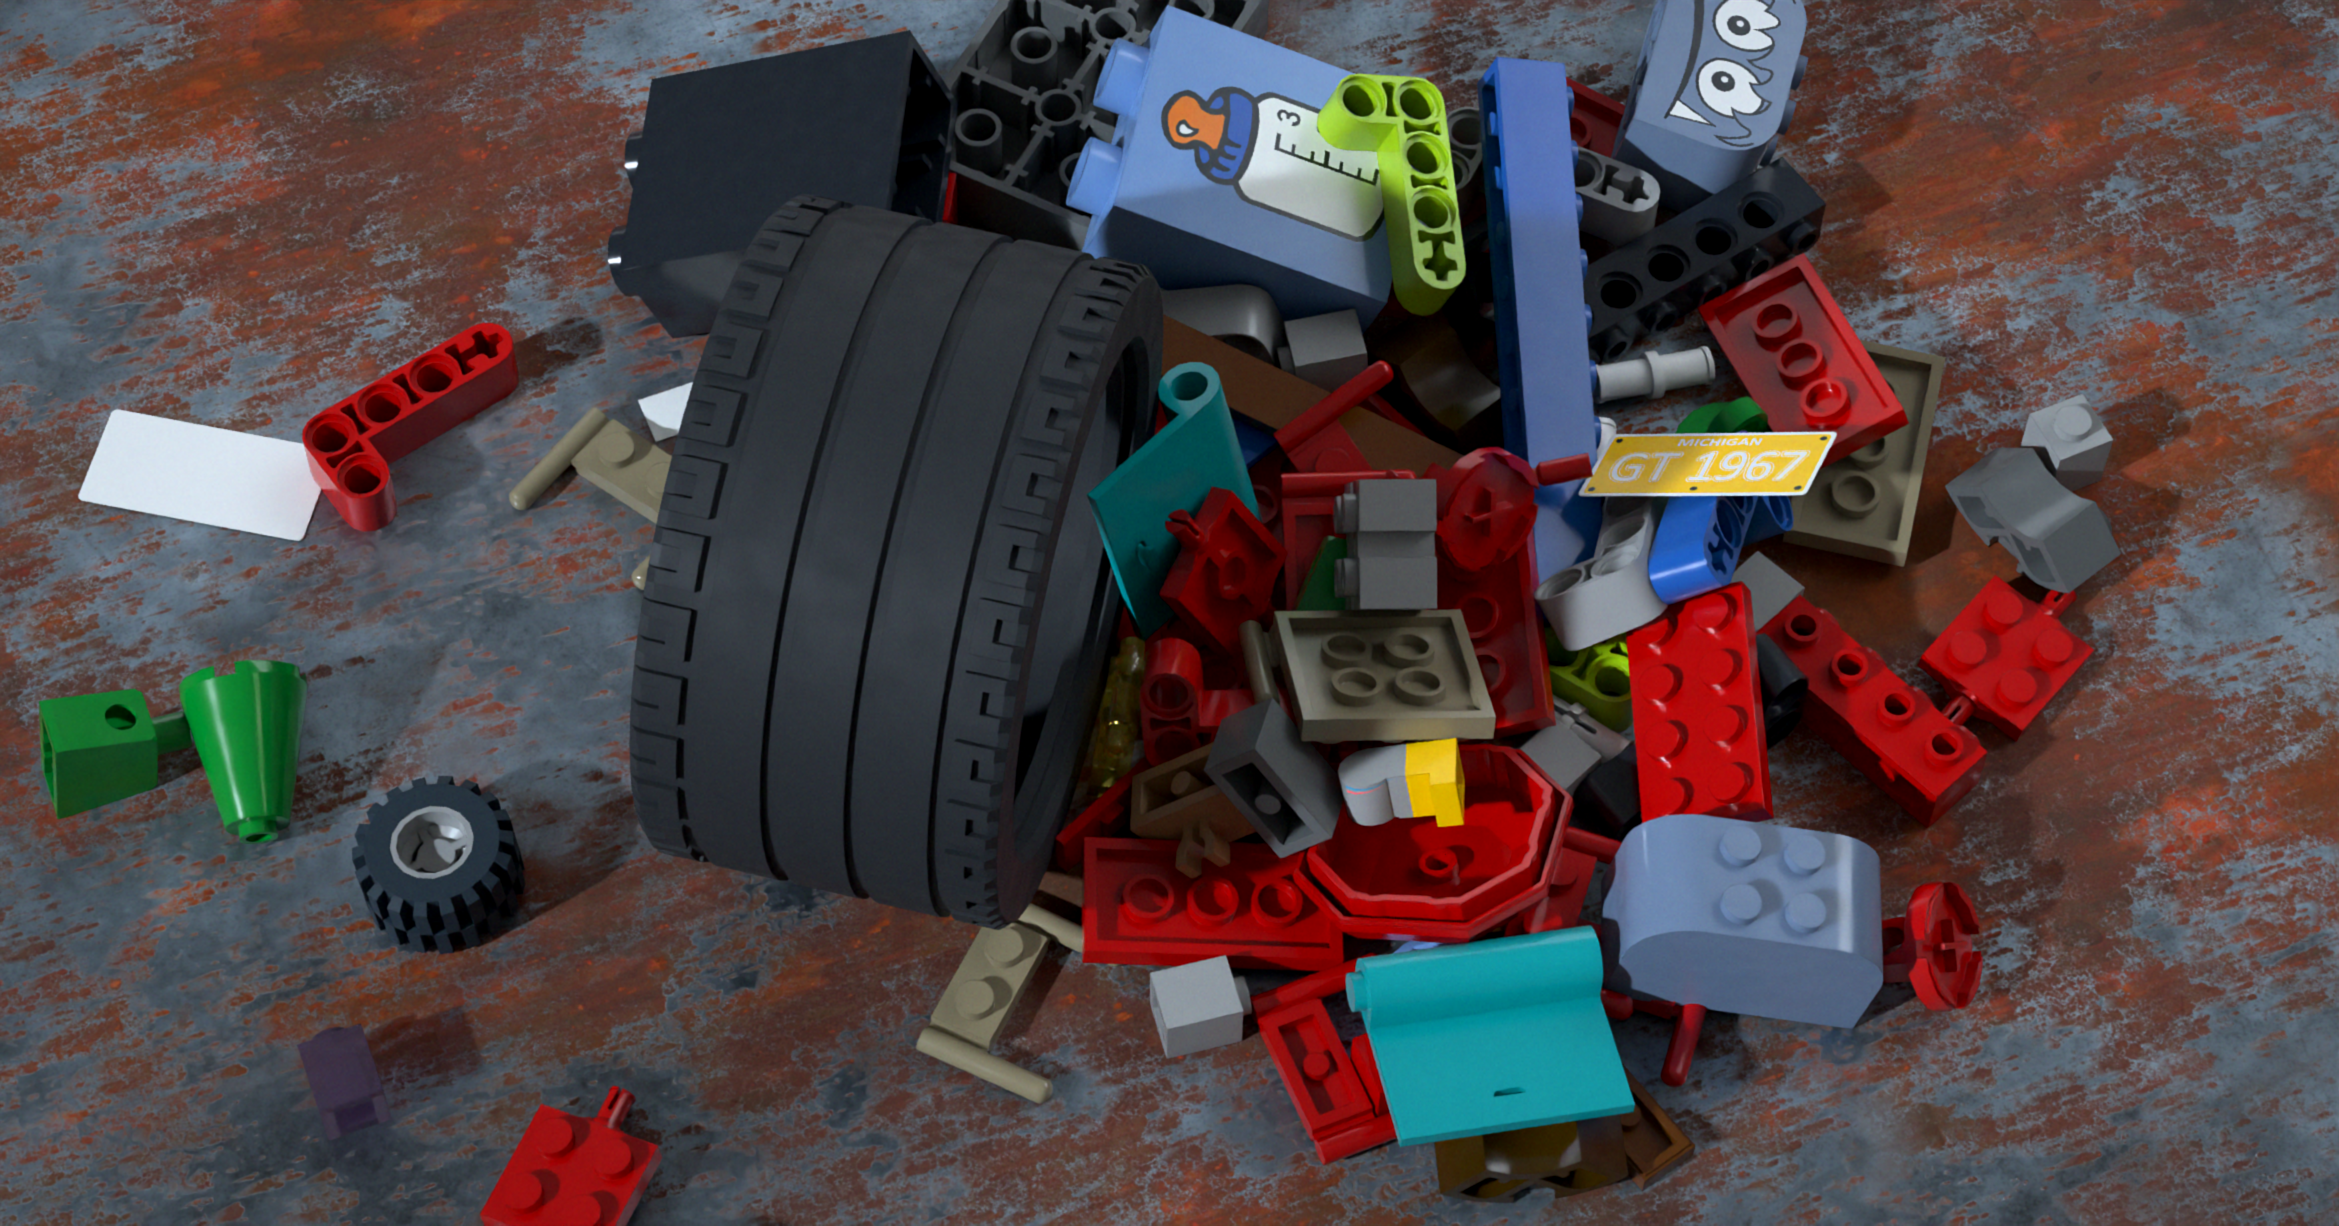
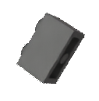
M1270 698L1223 718L1204 771L1280 859L1331 839L1344 801L1339 775L1310 741H1301L1297 726L1273 698Z

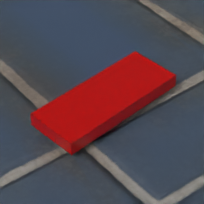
M1143 758L1055 837L1058 865L1066 872L1082 859L1084 837L1110 838L1127 823L1126 819L1131 815L1132 776L1153 768L1148 760Z

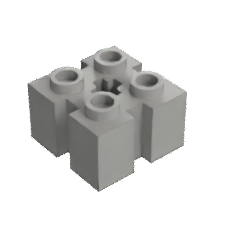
M1359 479L1344 484V494L1342 496H1335L1333 508L1335 534H1345L1347 544V558L1336 559L1334 564L1335 597H1345V610L1437 609V557H1435L1434 531H1437L1436 479Z

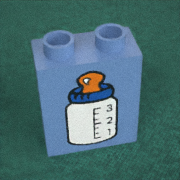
M1167 5L1143 46L1121 38H1117L1114 41L1100 74L1093 105L1119 114L1112 143L1090 137L1087 140L1069 186L1066 205L1092 214L1082 252L1091 253L1095 259L1109 257L1142 264L1149 268L1159 288L1167 291L1236 284L1260 287L1273 298L1284 322L1356 308L1363 335L1387 304L1393 279L1377 152L1335 148L1324 140L1317 127L1318 114L1343 78L1355 73ZM1348 109L1349 112H1351V113H1353L1354 115H1356L1355 112H1353L1352 110ZM1411 165L1413 169H1415L1416 171H1418V169H1417L1416 167H1414L1413 165Z

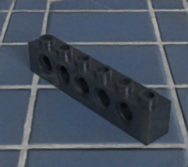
M1780 157L1744 179L1591 263L1587 267V274L1583 282L1584 302L1591 307L1592 327L1588 336L1589 359L1593 360L1596 365L1602 362H1614L1623 356L1631 345L1649 335L1659 336L1665 333L1682 316L1723 295L1726 291L1740 283L1748 282L1769 271L1772 265L1791 254L1798 256L1807 252L1816 244L1820 237L1826 203L1783 157ZM1495 330V338H1494L1493 352L1497 355L1496 330Z

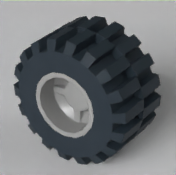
M438 776L437 784H427L425 777L412 780L413 788L404 792L397 786L386 793L388 802L384 806L375 802L366 812L370 824H359L355 833L358 846L352 848V861L356 869L355 874L374 922L380 930L386 929L389 938L401 946L409 939L412 950L421 953H427L430 945H437L440 954L454 953V944L466 942L468 949L481 944L479 935L487 931L494 936L503 928L500 917L502 915L512 917L519 906L516 895L524 893L525 879L522 871L525 870L506 809H501L498 798L490 791L481 795L477 783L465 779L460 786H455L453 776Z

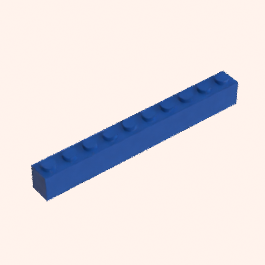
M1496 57L1478 81L1477 91L1504 450L1524 459L1531 468H1536L1539 462L1589 453L1591 468L1593 469L1598 460L1597 449L1601 441L1602 428L1599 417L1594 416L1592 393L1596 386L1597 369L1595 362L1589 359L1588 336L1592 327L1591 307L1584 302L1583 290L1588 260L1586 251L1580 249L1578 228L1583 216V201L1581 196L1575 193L1574 181L1579 152L1577 142L1571 140L1569 120L1574 107V93L1572 88L1566 84L1565 63ZM1587 478L1545 487L1539 484V490L1534 488L1533 502L1539 505L1536 522L1533 526L1539 585L1564 569L1594 558L1603 521L1601 507L1605 497L1579 496L1578 493ZM1543 613L1544 627H1547L1550 624Z

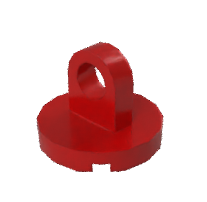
M1500 447L1478 448L1460 458L1449 470L1431 462L1420 477V479H1436L1437 531H1434L1435 549L1441 558L1466 571L1480 572L1482 570L1479 567H1485L1488 564L1497 567L1509 560L1526 542L1536 522L1539 505L1534 503L1533 499L1534 488L1539 490L1538 477L1527 461Z
M1939 881L1926 882L1915 889L1908 902L1905 917L1882 920L1883 953L1893 946L1901 945L1896 951L1883 955V982L1911 981L1917 997L1927 1009L1937 1012H1947L1968 1006L1979 988L1983 968L1981 951H1972L1971 939L1972 934H1979V919L1971 899L1958 884Z

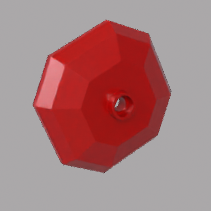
M1400 742L1395 745L1409 744L1412 742ZM1458 744L1465 779L1464 825L1438 827L1436 816L1434 815L1402 819L1394 817L1384 824L1364 826L1353 822L1348 817L1345 802L1343 801L1332 838L1301 850L1293 872L1294 882L1342 932L1354 937L1456 944L1473 942L1534 909L1548 896L1574 807L1573 798L1521 749H1511L1507 746H1495L1492 744Z

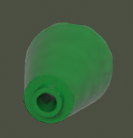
M275 660L234 662L235 674L215 677L214 666L207 667L185 677L179 685V693L184 714L225 830L230 834L238 835L240 842L245 844L271 842L278 838V831L290 825L308 694L306 674L300 677L298 666Z

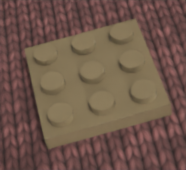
M1461 609L1274 611L1272 635L1301 741L1335 744L1341 741L1364 740L1400 743L1405 740H1439L1457 738V742H1464L1469 739H1493L1496 715Z

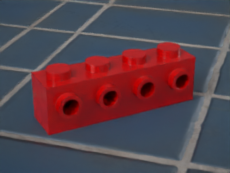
M1799 595L1755 633V636L1763 633L1769 635L1809 678L1810 684L1800 720L1926 828L1933 825L1979 783L1988 752L1981 746L1978 738L1969 729L1961 725H1955L1938 711L1924 691L1916 686L1907 685L1888 669L1885 661L1876 651L1869 647H1862L1845 633L1834 616L1828 611L1814 607L1804 597Z

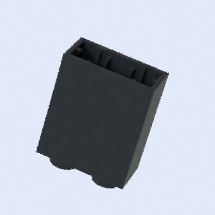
M911 31L897 32L652 79L643 130L632 132L625 144L626 172L633 188L627 224L615 227L608 241L609 266L618 289L625 296H639L672 339L709 333L732 278L755 235L776 209L800 194H811L850 202L854 206H869L930 219L934 224L943 222L958 102Z

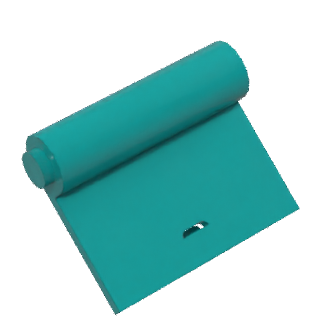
M1202 362L1180 364L1167 371L1160 380L1158 394L1168 424L1087 494L1135 636L1143 642L1176 614L1159 596L1167 572L1174 564L1181 550V543L1165 528V521L1172 522L1168 518L1171 512L1177 509H1184L1194 519L1213 486L1232 490L1263 524L1219 375L1212 366Z
M1591 925L1357 958L1355 972L1346 974L1347 999L1352 1012L1361 1011L1400 1147L1634 1112L1635 1102L1600 997L1603 983V961L1599 941Z

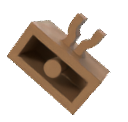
M1214 742L1132 776L1130 831L1142 839L1181 840L1176 852L1175 868L1191 879L1202 875L1201 862L1203 856L1219 867L1230 864V845L1228 842L1257 832L1204 771Z

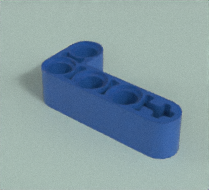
M1739 431V432H1736V433H1748V432H1747V431ZM1669 496L1647 563L1651 583L1660 599L1667 605H1672L1727 586L1731 582L1743 547L1786 533L1793 528V510L1788 496Z

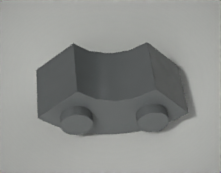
M1996 448L1945 485L1958 510L1988 547L1998 541L2019 560L2016 571L2045 588L2057 592L2070 593L2121 554L2111 534L2112 526L2106 514L2098 508L2095 501L2081 498L2062 486L2051 475L2047 466L2037 456L2033 448Z

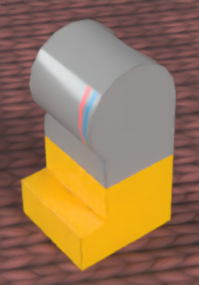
M1457 738L1363 749L1350 754L1340 763L1338 775L1347 815L1353 822L1364 826H1375L1384 824L1394 817L1402 819L1435 815L1438 827L1464 825L1465 779Z

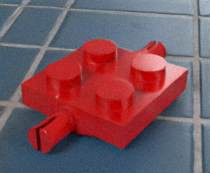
M1212 486L1194 519L1190 517L1186 510L1177 509L1168 515L1172 522L1165 521L1166 530L1181 543V550L1174 564L1167 572L1159 596L1217 656L1237 660L1241 651L1237 629L1241 623L1248 620L1256 621L1261 625L1262 631L1267 633L1271 625H1273L1274 611L1278 610L1271 604L1270 598L1275 579L1288 552L1232 490Z
M1994 575L1922 654L1917 664L1919 668L1939 682L1952 699L1941 713L1955 725L1961 726L1973 715L1976 718L1992 723L2017 742L2089 661L2094 651L2093 648L2066 629L2058 620L2065 610L2077 600L2076 592L2073 590L2061 597L2063 592L2050 590L2037 604L2034 601L2028 600L1997 575Z
M612 1086L598 1114L593 1118L578 1117L541 1103L480 1213L484 1225L626 1226L663 1158L658 1145L625 1134L620 1129L631 1106L636 1101L635 1096L624 1088L620 1091L619 1086Z

